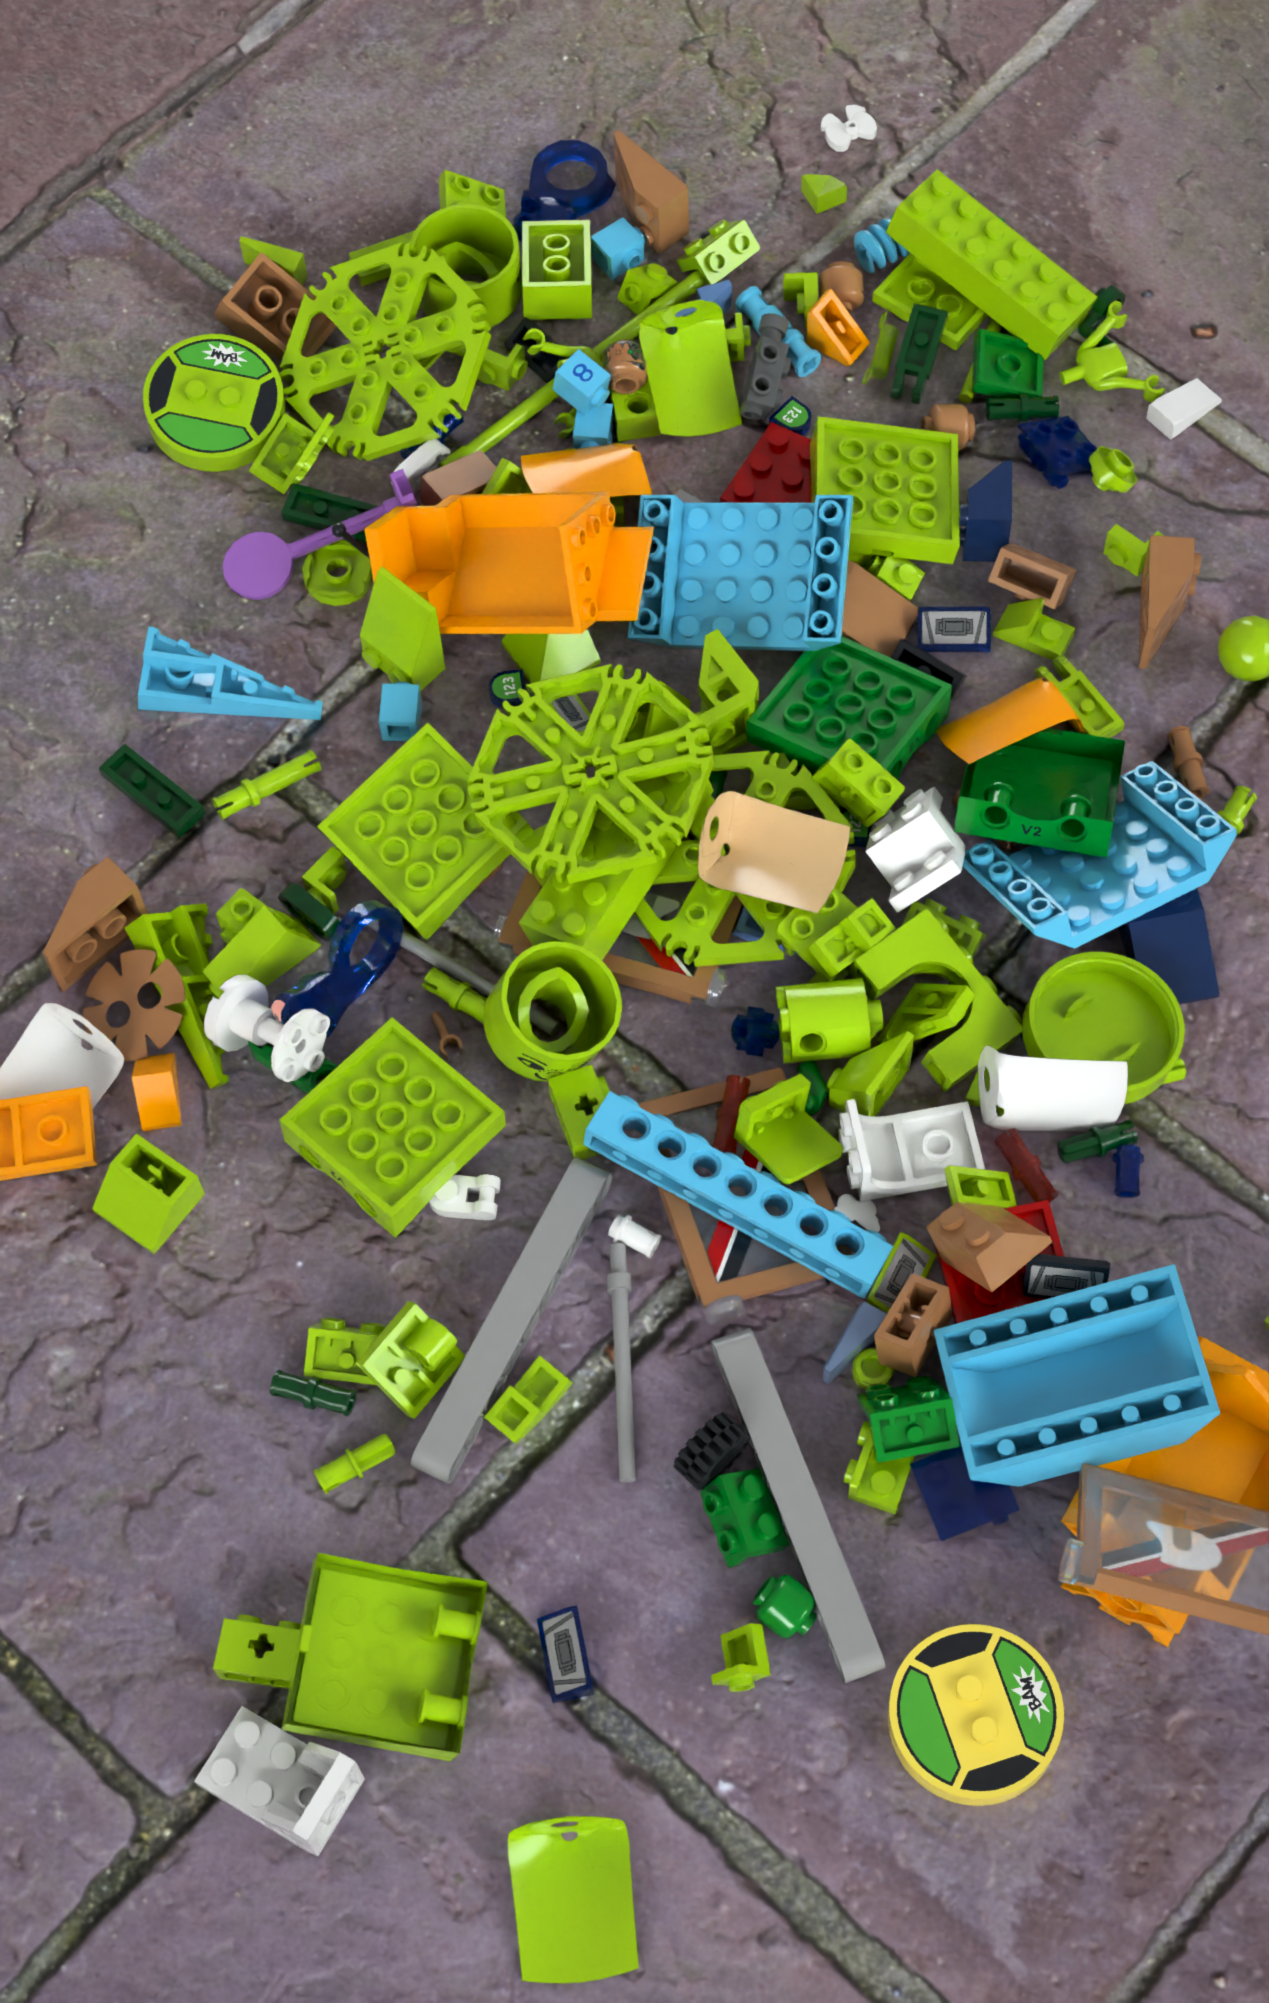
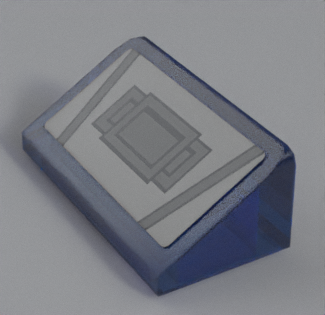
M990 607L918 608L916 627L917 646L926 652H990Z
M570 1606L537 1618L552 1703L594 1695L578 1606Z

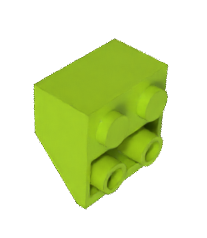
M136 1133L110 1163L92 1209L96 1214L155 1254L205 1193L196 1174Z

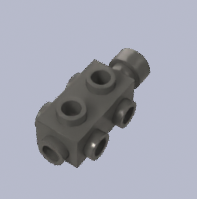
M768 313L762 315L758 328L761 335L749 366V373L739 409L741 415L750 420H766L772 409L778 410L782 400L783 390L778 388L781 378L785 379L788 374L791 358L786 357L789 344L781 342V339L786 336L788 320L777 314Z

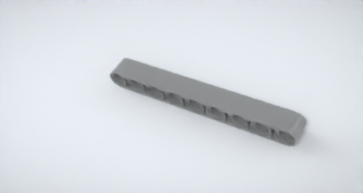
M575 1157L571 1161L418 1442L411 1459L412 1467L448 1484L455 1478L486 1420L484 1418L485 1415L495 1404L601 1206L613 1179L612 1172L579 1157Z
M749 1327L712 1340L711 1346L741 1426L750 1435L748 1444L756 1464L761 1470L790 1544L789 1548L804 1586L811 1591L814 1597L815 1606L813 1609L817 1614V1619L842 1681L845 1684L885 1669L881 1649L753 1331Z

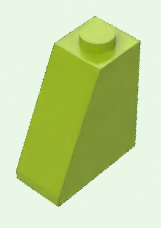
M264 905L202 972L211 981L209 985L210 990L220 999L225 991L219 988L230 978L246 974L267 987L315 952L321 946V943L299 919Z

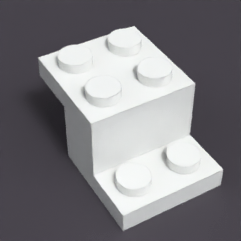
M935 787L926 792L920 789L912 793L904 800L903 803L905 805L894 813L889 809L884 816L873 823L874 826H872L869 834L870 837L865 852L891 885L889 902L897 913L962 871L966 845L959 835L954 832L953 827L940 811L943 797Z

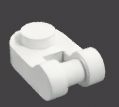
M488 1174L479 1175L478 1177L453 1175L435 1193V1196L429 1201V1205L436 1214L443 1217L494 1220L496 1219L498 1207L494 1203L495 1194L500 1191L501 1179ZM469 1193L479 1194L478 1201L468 1202Z

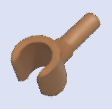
M440 1012L432 1013L431 1018L440 1037V1056L448 1060V1055L444 1049L448 1044L456 1045L461 1055L463 1052L461 1039L454 1034H450Z

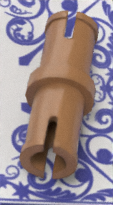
M1186 726L1175 727L1170 730L1171 733H1167V739L1170 742L1175 758L1173 761L1174 771L1180 775L1183 786L1201 800L1206 797L1205 794L1210 792L1202 771L1203 758L1200 753L1196 752L1190 728Z

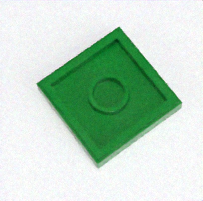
M978 328L974 335L972 391L999 398H1017L1018 394H1027L1028 397H1042L1044 358L1039 352L1036 354L1027 347L1028 343L1021 338Z

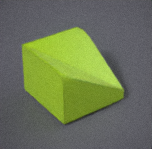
M805 174L801 176V192L816 214L846 202L847 186L844 182L831 175Z

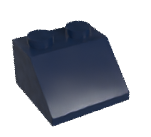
M1005 460L968 489L967 504L960 503L959 538L960 547H963V561L995 562L1000 548L1009 544L1012 524V461Z

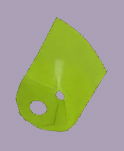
M689 301L664 308L640 321L639 340L644 360H646L647 375L660 433L672 436H703L741 425L742 420L721 307L717 303L710 301ZM696 308V311L690 315L683 317L675 316L677 312L683 309ZM677 327V332L670 335L666 333V329Z
M566 1816L528 1823L508 1833V1859L517 1924L522 1981L582 1983L639 1969L630 1844L624 1821L597 1816ZM560 1822H578V1824L571 1826H551ZM576 1832L578 1836L574 1840L566 1841L562 1838L561 1834Z

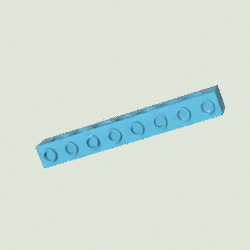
M609 1091L586 1128L583 1145L863 1299H866L893 1248V1245L887 1243L880 1233L873 1230L865 1231L851 1223L845 1214L836 1210L829 1211L815 1203V1200L810 1195L802 1191L794 1192L781 1185L779 1180L772 1174L764 1171H755L746 1166L744 1161L737 1155L730 1152L722 1153L711 1147L702 1136L695 1133L688 1134L678 1129L667 1117L647 1112L640 1108L634 1099L626 1095L618 1096ZM634 1129L639 1131L642 1137L630 1138L624 1131ZM669 1148L675 1151L677 1156L667 1158L661 1155L659 1150ZM698 1167L706 1168L711 1171L712 1176L701 1177L696 1174L694 1169ZM741 1187L748 1195L743 1197L736 1196L731 1193L729 1188ZM776 1206L783 1212V1215H770L765 1210V1207ZM803 1225L813 1226L819 1234L815 1236L807 1235L800 1227ZM841 1244L847 1245L854 1251V1254L843 1255L837 1250L836 1246Z

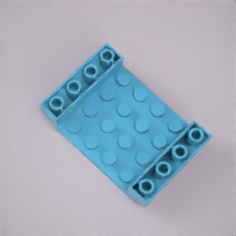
M641 495L638 527H654L638 618L637 621H629L627 638L672 648L703 649L705 635L718 629L733 649L816 651L840 644L853 496L816 495L815 503H684L676 495Z
M1150 761L1120 776L1124 801L1116 804L1107 858L1034 845L1015 852L1008 857L993 842L988 840L965 851L963 867L1034 935L1075 949L1208 883L1236 838L1237 832L1236 828L1155 762Z

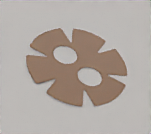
M137 949L121 953L122 976H120L110 962H106L95 974L86 992L88 997L99 1000L103 1004L84 1008L83 1017L110 1041L117 1036L115 1046L124 1056V1061L140 1060L148 1056L145 1035H148L159 1049L164 1047L175 1034L182 1019L181 1014L165 1008V1006L185 1001V989L180 973L169 959H165L151 974L156 952L151 950ZM154 982L161 988V1000L155 1007L145 1009L138 1002V992L144 984ZM117 1001L125 1002L130 1009L129 1020L122 1027H111L106 1020L109 1006ZM85 1026L86 1032L92 1034L89 1028Z

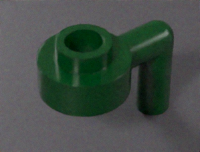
M1114 285L1107 288L1103 287L1095 294L1097 299L1093 304L1092 312L1078 327L1079 334L1085 339L1106 319L1108 307L1112 302L1119 301L1123 306L1126 295ZM1104 336L1096 347L1113 343V341Z

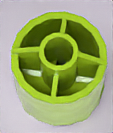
M863 978L775 987L778 1010L780 1009V1018H777L779 1039L782 1041L784 1064L857 1056L871 1049L872 1038L879 1030H883L880 999L872 1000L866 996Z

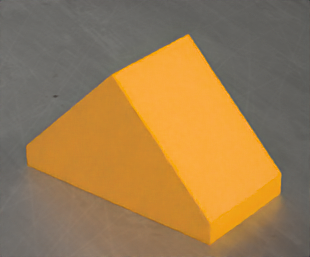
M828 289L807 312L806 344L843 365H852L869 345V340L832 289Z
M175 1053L148 1056L135 1060L132 1081L142 1130L150 1131L182 1126Z

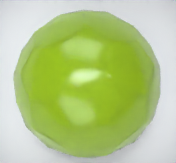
M1245 616L1236 619L1225 628L1220 636L1217 649L1219 661L1225 671L1234 678L1247 682L1269 677L1268 619L1260 616Z

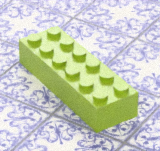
M938 169L897 206L885 232L1012 335L1028 343L1027 347L1036 354L1039 352L1044 360L1079 327L1097 299L1095 294Z
M676 772L633 784L666 814L672 815L680 809L691 777L685 772ZM709 779L693 822L714 791ZM598 809L581 857L586 861H596L625 854L632 850L634 841L605 813ZM679 832L680 839L682 840L684 835L683 833ZM672 840L662 841L661 845L665 848L667 856L662 859L656 855L658 863L568 884L567 878L563 883H559L555 875L558 868H555L519 921L532 946L553 941L567 942L581 946L603 960L677 848V845Z

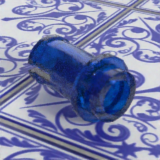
M1120 1145L1116 1148V1153L1112 1155V1160L1116 1163L1114 1194L1122 1198H1136L1140 1196V1164L1144 1162V1155L1141 1154V1148L1138 1146Z

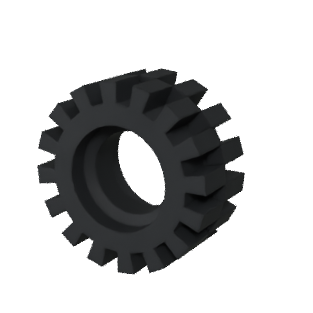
M725 1412L715 1415L713 1420H708L702 1429L699 1428L695 1432L696 1435L686 1442L687 1446L680 1450L679 1456L674 1461V1468L698 1491L705 1489L716 1477L723 1474L727 1468L729 1469L733 1465L732 1462L742 1454L740 1451L746 1448L747 1442L750 1440V1435Z

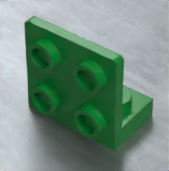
M917 1376L916 1378L913 1377L906 1380L907 1385L890 1387L889 1384H876L867 1387L865 1393L856 1395L859 1406L869 1420L874 1456L878 1463L960 1447L952 1398L936 1379L931 1380L929 1376Z

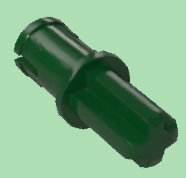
M1125 1120L1122 1123L1101 1129L1096 1126L1091 1127L1088 1133L1059 1141L1057 1143L1059 1158H1061L1063 1163H1070L1093 1155L1100 1158L1104 1157L1107 1151L1137 1144V1132L1128 1133L1129 1129L1135 1126L1131 1120Z

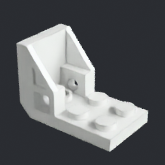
M241 1706L194 1782L305 1851L319 1856L365 1778L357 1763L348 1756L310 1741L307 1745Z

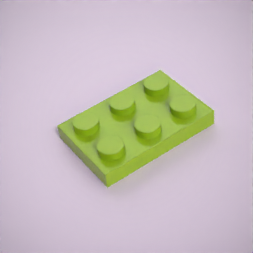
M911 253L873 292L872 302L906 322H909L914 303L948 311V318L941 342L955 351L989 316Z

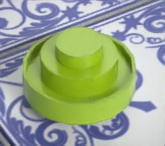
M1100 446L1089 457V462L1092 466V481L1102 491L1107 492L1111 490L1127 493L1137 483V477L1133 471L1134 464L1119 449L1114 448L1111 450Z

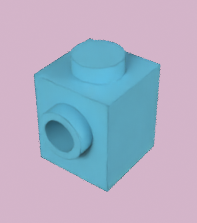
M624 217L590 237L592 260L611 280L622 275L628 269L637 267L644 261V235L638 227H633Z

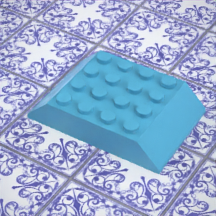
M1175 1264L933 1330L948 1392L953 1401L955 1421L970 1480L1020 1487L1080 1471L1083 1463L1099 1466L1182 1444L1220 1414Z

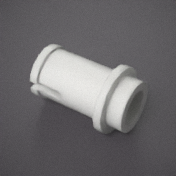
M618 1214L609 1229L608 1236L614 1238L613 1243H624L650 1259L656 1252L662 1235L656 1234L631 1221L632 1216L630 1215L623 1217Z

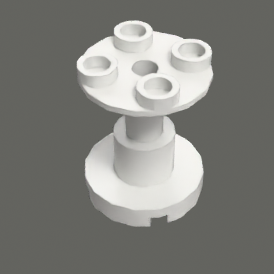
M246 974L236 975L225 981L219 988L225 991L220 999L213 997L210 1001L204 1019V1032L206 1037L214 1042L212 1044L227 1052L238 1051L246 1046L248 1041L257 1046H262L266 1043L274 1045L271 1054V1068L275 1076L284 1082L296 1081L308 1071L316 1072L323 1064L325 1055L322 1050L326 1039V1032L330 1026V1019L326 1015L313 1008L303 1009L293 1015L285 1025L280 1023L273 1015L272 1009L268 1008L269 994L265 985Z

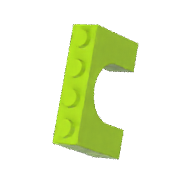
M928 908L855 959L848 971L854 979L863 978L866 994L872 1000L877 999L904 978L918 973L938 975L949 981L952 985H967L976 995L967 1008L962 1027L928 1051L921 1061V1064L945 1093L978 1069L980 1054L986 1045L1001 1052L1022 1034V1020L1017 1011L1002 1002L997 995V988L992 980L978 972L967 949L962 945L957 946L949 936V930L945 922L939 916H933Z

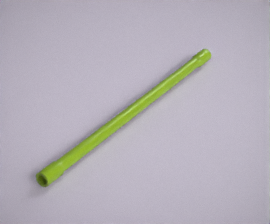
M699 269L695 270L595 346L593 351L597 353L600 360L602 361L604 350L609 345L623 339L632 341L639 336L640 321L669 306L682 303L693 295L697 288L706 285L707 283ZM554 378L468 444L461 446L438 463V468L479 450L483 453L487 452L560 396L552 390Z

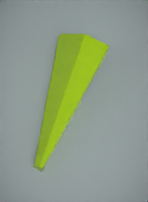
M207 904L180 905L171 912L142 914L127 925L125 930L136 950L146 949L156 952L151 974L165 959H169L177 968L184 984L185 1001L166 1007L182 1015L178 1030L209 1088L214 1089L229 1082V1076L223 1074L221 1055L225 1050L212 1044L214 1042L209 1040L204 1032V1019L208 1005L213 997L219 999L210 990L209 985L211 981L202 972L210 963L208 948L212 945L211 934L206 933L204 918L209 913ZM154 983L160 996H162L161 988L158 984Z

